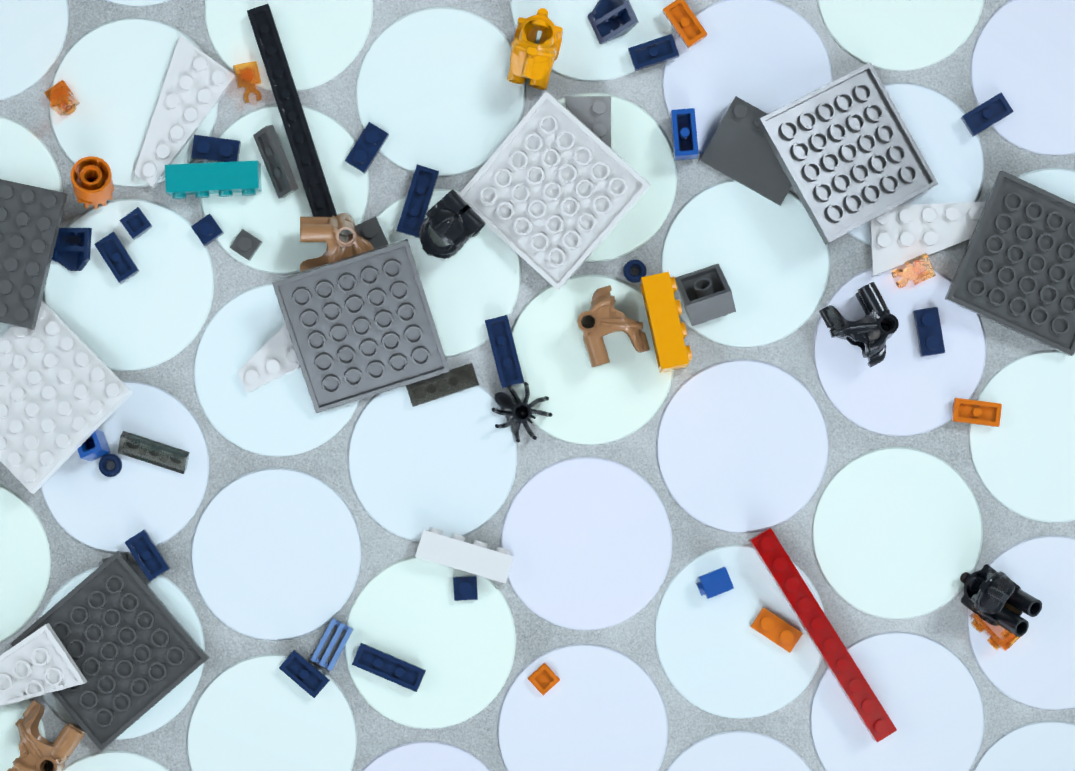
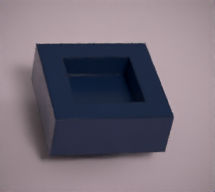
M139 207L119 220L133 240L153 227Z
M208 214L191 226L204 246H207L224 234L211 214Z
M477 576L453 577L454 601L478 600Z

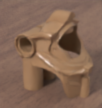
M340 213L337 216L332 215V217L300 216V242L327 243L326 252L322 256L307 259L300 264V272L374 249L369 241L357 234L354 219L348 213Z
M611 285L599 288L593 293L590 310L581 313L577 321L579 330L583 332V341L592 368L610 362L603 336L620 331L626 333L638 353L650 350L646 334L642 332L643 322L629 319L623 312L614 308L616 300L615 296L610 293L612 291ZM585 316H590L594 319L595 324L590 329L584 328L581 324V320Z
M33 699L22 715L24 718L19 719L15 723L20 736V756L12 762L14 766L7 771H49L47 768L48 761L53 763V771H63L65 761L69 759L86 733L75 724L66 723L53 743L48 741L39 733L38 729L39 722L44 714V705Z

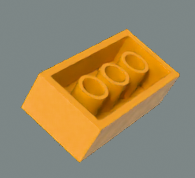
M669 271L641 277L640 286L659 372L685 368L692 359L690 345L685 346L684 342L687 330L685 323H680L679 319L682 308L680 300H675L674 296L677 290L675 277H670Z

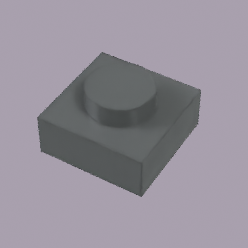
M242 229L230 246V249L251 261L263 242Z

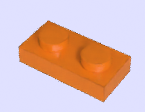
M675 0L662 9V12L688 49L707 37V32L685 0Z
M954 398L951 421L999 427L1002 404Z
M764 607L750 626L789 653H791L803 634Z

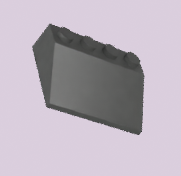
M735 96L700 161L781 206L792 184L756 122L761 117L767 115V113Z

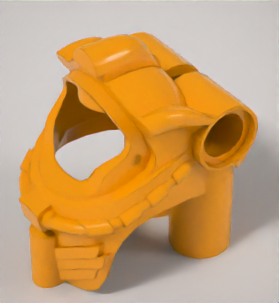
M540 8L536 15L528 18H518L514 40L511 43L510 68L507 81L524 85L526 78H529V86L540 90H547L554 61L557 60L563 28L554 25L548 18V11L545 8ZM539 30L542 33L539 44H536L537 31Z

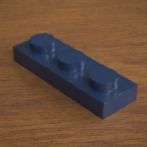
M417 164L398 223L397 232L419 238V228L426 218L440 173L438 170Z
M504 315L485 320L502 389L507 388L508 385L523 384L524 379L508 316Z
M364 643L360 644L352 665L415 692L418 691L426 672L421 667Z

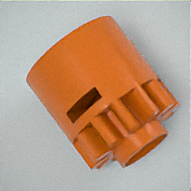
M88 156L78 160L73 165L71 181L77 202L84 203L85 208L93 205L95 210L98 209V204L107 206L106 201L113 199L112 192L114 191L112 173L107 162L99 157Z

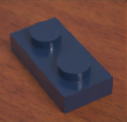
M672 34L628 48L635 71L679 57Z
M1002 92L964 114L961 119L972 137L1014 111Z
M369 122L345 159V162L365 174L389 137V133Z
M194 135L191 158L212 162L239 161L241 141Z
M114 231L94 244L120 284L140 272Z
M938 307L914 310L921 357L945 353Z
M146 529L124 542L149 582L171 569Z
M293 650L279 667L281 671L313 698H316L330 681L329 678L296 650Z

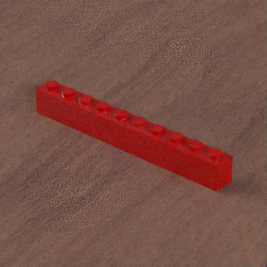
M767 528L749 539L752 547L872 739L878 743L896 732L897 729L773 530Z

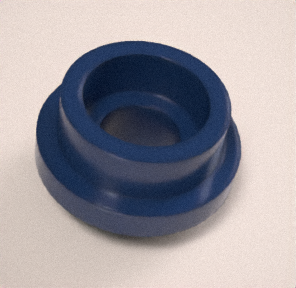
M630 260L623 269L624 277L631 283H639L641 277H645L647 273L646 266L639 260ZM634 267L639 269L637 276H633L630 272Z
M115 454L104 455L99 461V470L107 477H114L121 472L122 461ZM109 461L115 463V467L112 470L107 468Z

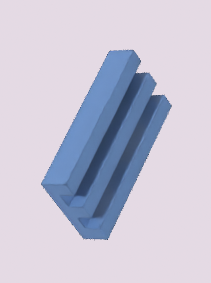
M332 618L311 661L332 671L354 629ZM337 625L338 629L322 659H319L318 656L334 626ZM344 629L347 632L329 664L326 660Z

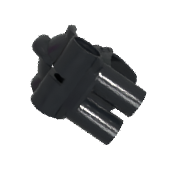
M452 189L426 213L427 218L419 228L422 249L428 256L449 259L464 246L469 238L477 236L486 223ZM430 226L439 237L450 245L441 247L435 244L429 235Z
M875 282L863 286L855 294L866 314L865 317L853 322L848 321L831 305L819 311L827 328L831 329L829 331L831 338L844 339L851 345L860 347L863 358H867L869 361L867 364L870 368L884 360L887 348L886 340L892 337L899 326L898 319L895 315L890 314V310ZM881 324L888 325L890 331L883 330Z
M988 564L972 574L964 572L960 576V581L964 584V595L961 598V603L987 623L993 626L999 625L1017 637L1023 636L1029 628V622L1021 617L1022 613L1035 617L1042 609V602L1039 599L1021 590V587L1013 582L1005 573L997 572Z

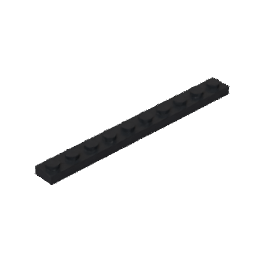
M265 4L247 10L313 217L337 216L270 5Z

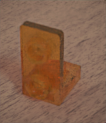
M61 80L44 92L51 102L49 104L50 107L61 117L72 114L77 109L76 106L80 104L64 80Z
M972 613L969 616L973 620L971 625L979 633L985 632L989 637L988 643L995 650L1000 648L1002 651H1007L1020 638L1005 629L1000 633L1002 637L999 638L976 613Z

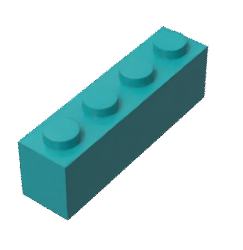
M258 160L165 165L166 193L172 196V199H186V195H195L196 198H209V194H219V197H232L233 193H242V196H255L256 192H262L261 164Z

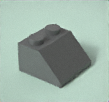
M719 263L675 278L686 314L692 326L736 312L732 291Z

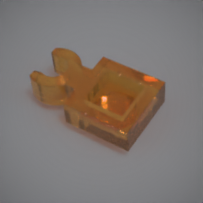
M257 61L233 65L237 88L245 89L243 94L244 103H249L248 96L250 93L255 94L256 100L260 101L262 98L261 93L255 87V85L261 84Z
M926 253L904 262L907 267L906 269H895L891 272L893 278L902 276V279L896 282L898 289L905 287L910 280L913 281L914 285H917L936 276Z

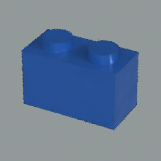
M695 108L671 110L670 120L674 161L697 159L699 152Z

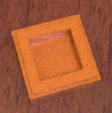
M545 662L527 678L543 696L560 681V678Z

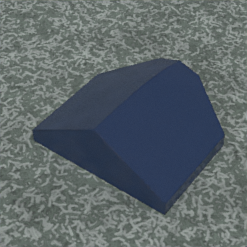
M599 0L593 11L587 16L600 44L627 34L639 23L629 0Z
M59 228L52 260L58 262L69 271H82L90 260L92 228Z

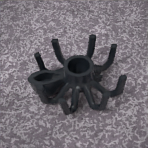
M527 382L523 383L525 388L523 402H521L511 385H508L507 388L517 404L504 392L495 394L496 403L500 407L511 409L512 411H502L494 407L491 409L496 414L512 416L506 423L495 424L496 428H507L516 421L514 435L518 443L520 442L519 429L521 423L530 437L534 440L537 439V436L532 432L527 423L528 421L532 424L531 418L536 419L532 414L552 417L553 415L551 412L532 409L536 404L548 401V396L537 398L528 404L530 390Z

